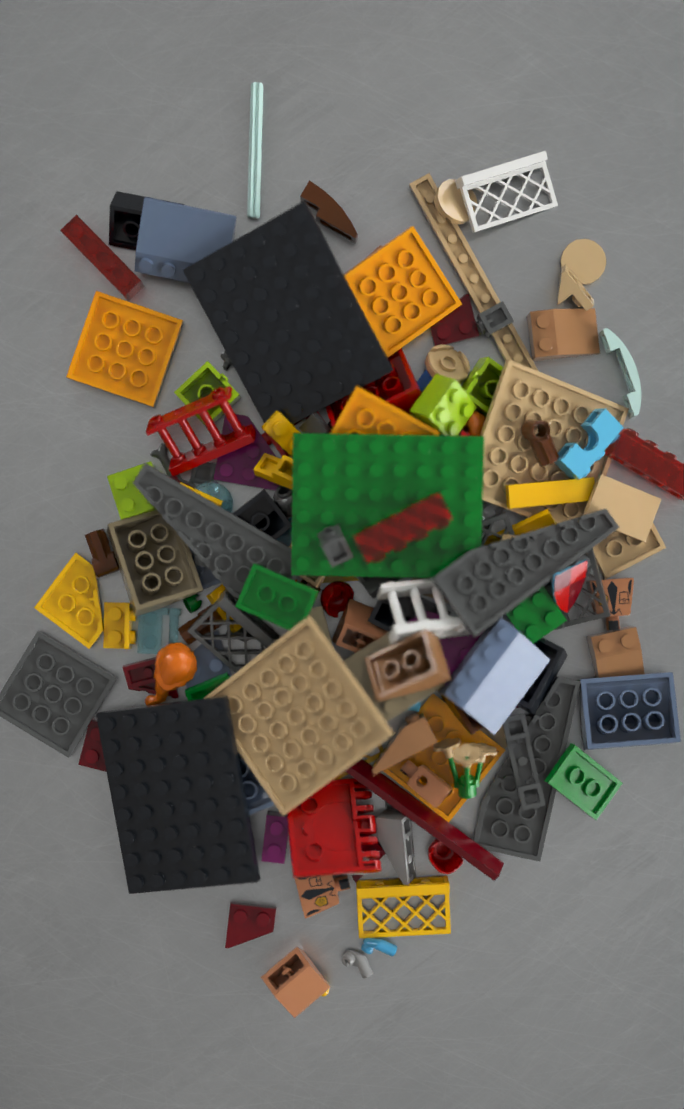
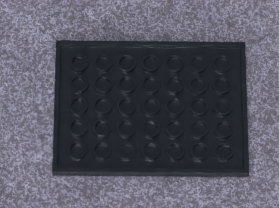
M306 201L299 203L183 270L264 423L278 410L293 425L312 413L351 394L356 385L362 388L394 371Z
M228 695L97 713L96 717L129 894L258 882L260 880V873Z

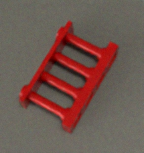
M231 386L226 388L219 387L208 396L162 416L160 414L155 415L149 420L146 434L151 435L158 432L172 455L168 470L173 477L255 442L256 430L252 424L246 427L242 426L228 402L232 395ZM217 405L221 407L233 428V432L225 436L219 432L207 411ZM199 414L213 440L206 444L200 443L187 418ZM178 423L193 447L192 450L185 453L180 452L166 428Z

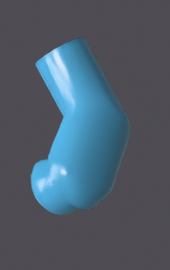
M366 938L361 946L362 951L367 954H372L373 949L394 956L397 951L396 945L377 938Z

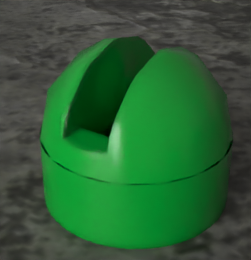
M198 594L183 599V603L190 613L197 611L202 605V600L197 601L196 599L199 597Z

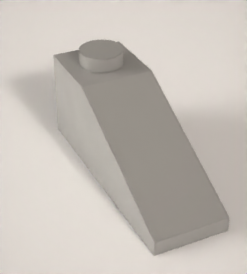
M385 809L375 819L378 840L403 885H409L416 877L411 820L398 810Z

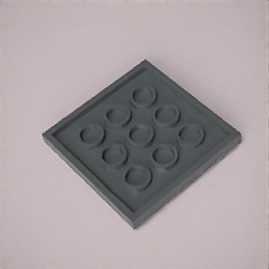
M37 631L0 692V717L69 758L116 682L117 677L41 631Z

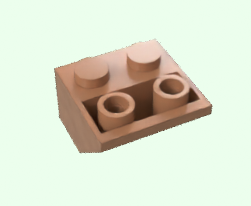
M349 598L332 641L335 645L356 653L384 636L388 631L368 621L374 609L373 607Z
M298 947L261 977L275 998L294 1018L331 988L304 950Z

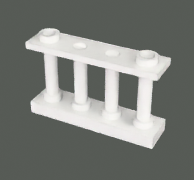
M431 578L402 582L388 581L381 584L377 600H389L396 624L393 625L388 636L391 645L424 629L438 636L439 639L471 635L459 617L449 616L444 597ZM433 594L440 619H427L420 595ZM399 597H411L418 622L407 623L404 621L398 601Z

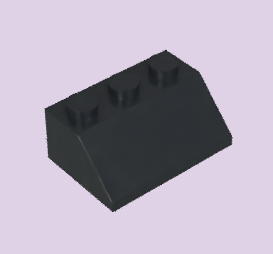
M116 191L110 204L109 245L136 250L144 196Z
M265 489L232 513L275 539L292 527V524Z
M410 596L399 597L398 601L404 621L407 622L416 616ZM421 597L425 611L439 614L435 603ZM377 600L368 621L390 632L393 625L396 624L389 600Z
M541 638L533 645L545 654L550 661L517 704L519 708L532 715H535L568 656L564 648L544 638Z

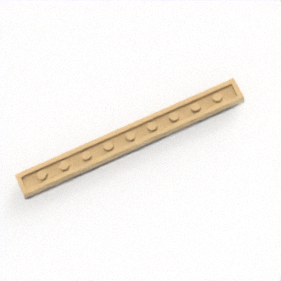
M430 173L410 183L409 187L463 286L467 293H469L478 313L480 314L500 303L458 224L451 223V220L448 218L444 219L436 209L434 195L437 191V186ZM513 324L492 334V338L505 361L510 359L538 371Z

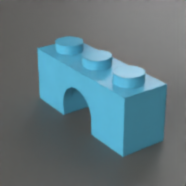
M606 408L594 409L582 423L581 427L588 434V444L584 449L580 448L576 443H565L559 450V458L554 463L570 479H582L587 476L593 463L600 460L604 456V450L609 444L614 443L619 438V433L624 427Z

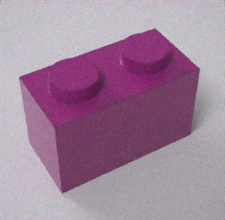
M268 811L261 861L285 864L288 841L287 815L283 816L277 811Z

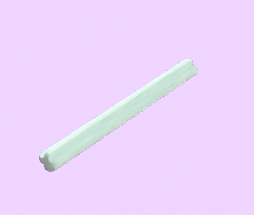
M260 82L251 83L247 216L251 219H258L260 217L263 84Z

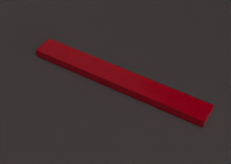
M360 759L345 770L346 773L494 881L499 877L504 865L501 860L381 772L374 775L372 766L366 761Z

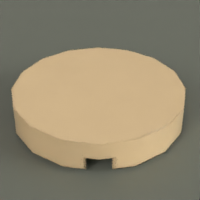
M456 179L446 180L437 188L434 195L436 209L444 219L448 218L451 220V223L464 224L469 221L461 191L456 187ZM468 190L470 200L477 203L473 190Z
M578 239L568 244L562 252L560 267L562 269L566 264L582 285H589L597 281L603 274L606 267V256L601 246L596 242L588 239Z
M440 344L434 346L428 352L425 359L426 370L433 378L435 374L455 379L459 384H462L470 372V364L466 356L460 350L459 352L453 350L454 347L450 345Z

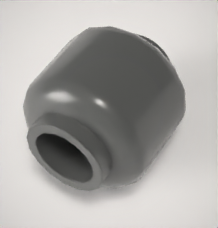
M280 485L274 493V502L286 517H292V490Z

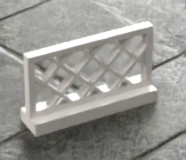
M546 151L474 172L455 180L457 189L461 191L473 233L558 206L545 162L548 160ZM540 168L543 177L540 184L530 179L533 170ZM513 176H518L524 180L519 190L509 185ZM493 182L503 186L498 197L488 192ZM527 182L537 188L533 198L522 193ZM476 189L482 193L478 203L470 200L468 190ZM506 189L517 194L512 205L502 200ZM540 191L548 194L550 204L543 205L536 201ZM485 196L496 201L492 211L481 206ZM520 197L530 202L527 211L523 212L516 208ZM499 203L510 209L505 218L494 214ZM478 210L489 215L486 223L478 226L475 217Z

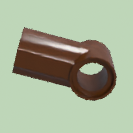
M527 420L524 422L521 428L522 436L529 441L539 466L544 467L556 462L559 455L550 437V425L543 420ZM535 426H537L538 432L536 435L534 434Z
M105 529L86 534L85 538L93 557L91 561L97 577L100 578L119 571Z
M210 606L199 612L197 617L178 628L181 637L188 645L197 640L188 632V628ZM215 610L213 612V620H221V616ZM223 624L214 625V630H216ZM200 625L196 629L202 635L208 632L211 633L210 625Z

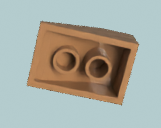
M590 308L588 311L585 309H549L531 311L527 315L530 351L533 361L600 354L595 308Z
M629 626L619 630L586 636L596 678L645 674L642 650L636 627Z
M426 629L364 658L374 695L378 702L430 689L451 679L439 638Z
M414 712L405 717L406 722L402 723L373 763L372 772L374 775L437 743V739L423 713L419 715L418 712Z

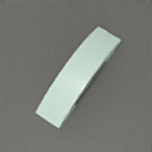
M605 328L599 335L606 354L615 352L630 391L629 394L622 398L626 408H629V417L633 418L639 415L641 407L639 374L634 360L624 343L610 329Z

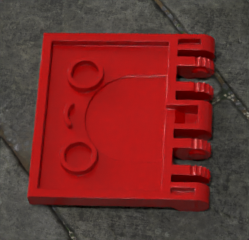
M356 779L331 780L286 814L293 878L375 873L381 871L380 860H369L379 858V851L362 852L361 845H374L378 843L376 836L360 837V835L377 833L375 816L357 815L374 811V806L372 805L356 806V800L370 799L372 791H365L369 789Z

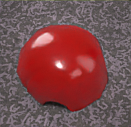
M332 582L321 592V605L329 616L338 618V613L344 611L348 599L354 598V591L346 582Z
M434 839L428 848L429 862L439 873L450 874L456 872L463 864L461 856L437 839Z

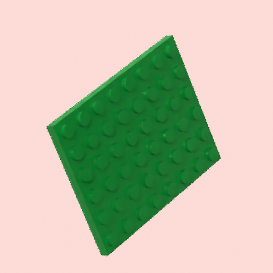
M293 433L291 575L433 578L466 552L480 548L482 539L484 436ZM439 491L442 498L433 496L432 494ZM421 500L448 509L451 517H443L412 507L411 505ZM397 512H403L438 524L426 529L390 518L389 516ZM381 523L417 535L405 540L369 529L368 527ZM339 525L353 558L331 567L317 534L327 527ZM354 535H364L395 546L386 551L358 543ZM363 553L374 557L367 560Z

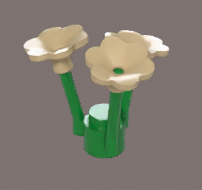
M447 738L433 745L434 752L443 751L445 758L449 761L454 779V787L458 788V796L464 799L474 798L477 795V787H480V775L482 765L486 761V756L497 755V748L488 746L485 743H466L458 747L460 746L459 738ZM454 762L462 763L465 769V775L460 776V779ZM478 762L474 778L470 775V767L473 763Z

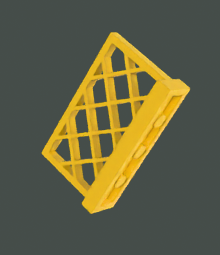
M448 876L415 877L409 885H403L400 878L358 880L356 882L359 938L451 934ZM434 895H444V902L438 908L430 902ZM412 896H418L423 900L416 909L407 903ZM389 897H395L400 901L393 910L384 904ZM372 898L377 904L368 911L362 906V899ZM426 904L435 911L428 919L419 913ZM403 905L412 912L405 920L396 914ZM380 906L389 913L382 921L373 915ZM439 914L445 919V927H435L430 922ZM415 915L424 922L419 928H412L408 925ZM393 916L401 924L397 929L390 930L385 924ZM369 918L378 925L372 931H363V924Z

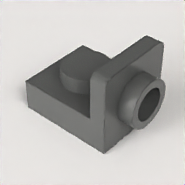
M502 301L478 314L476 326L481 334L485 333L488 338L493 333L512 324L514 320Z
M339 525L327 527L317 534L331 567L353 558Z

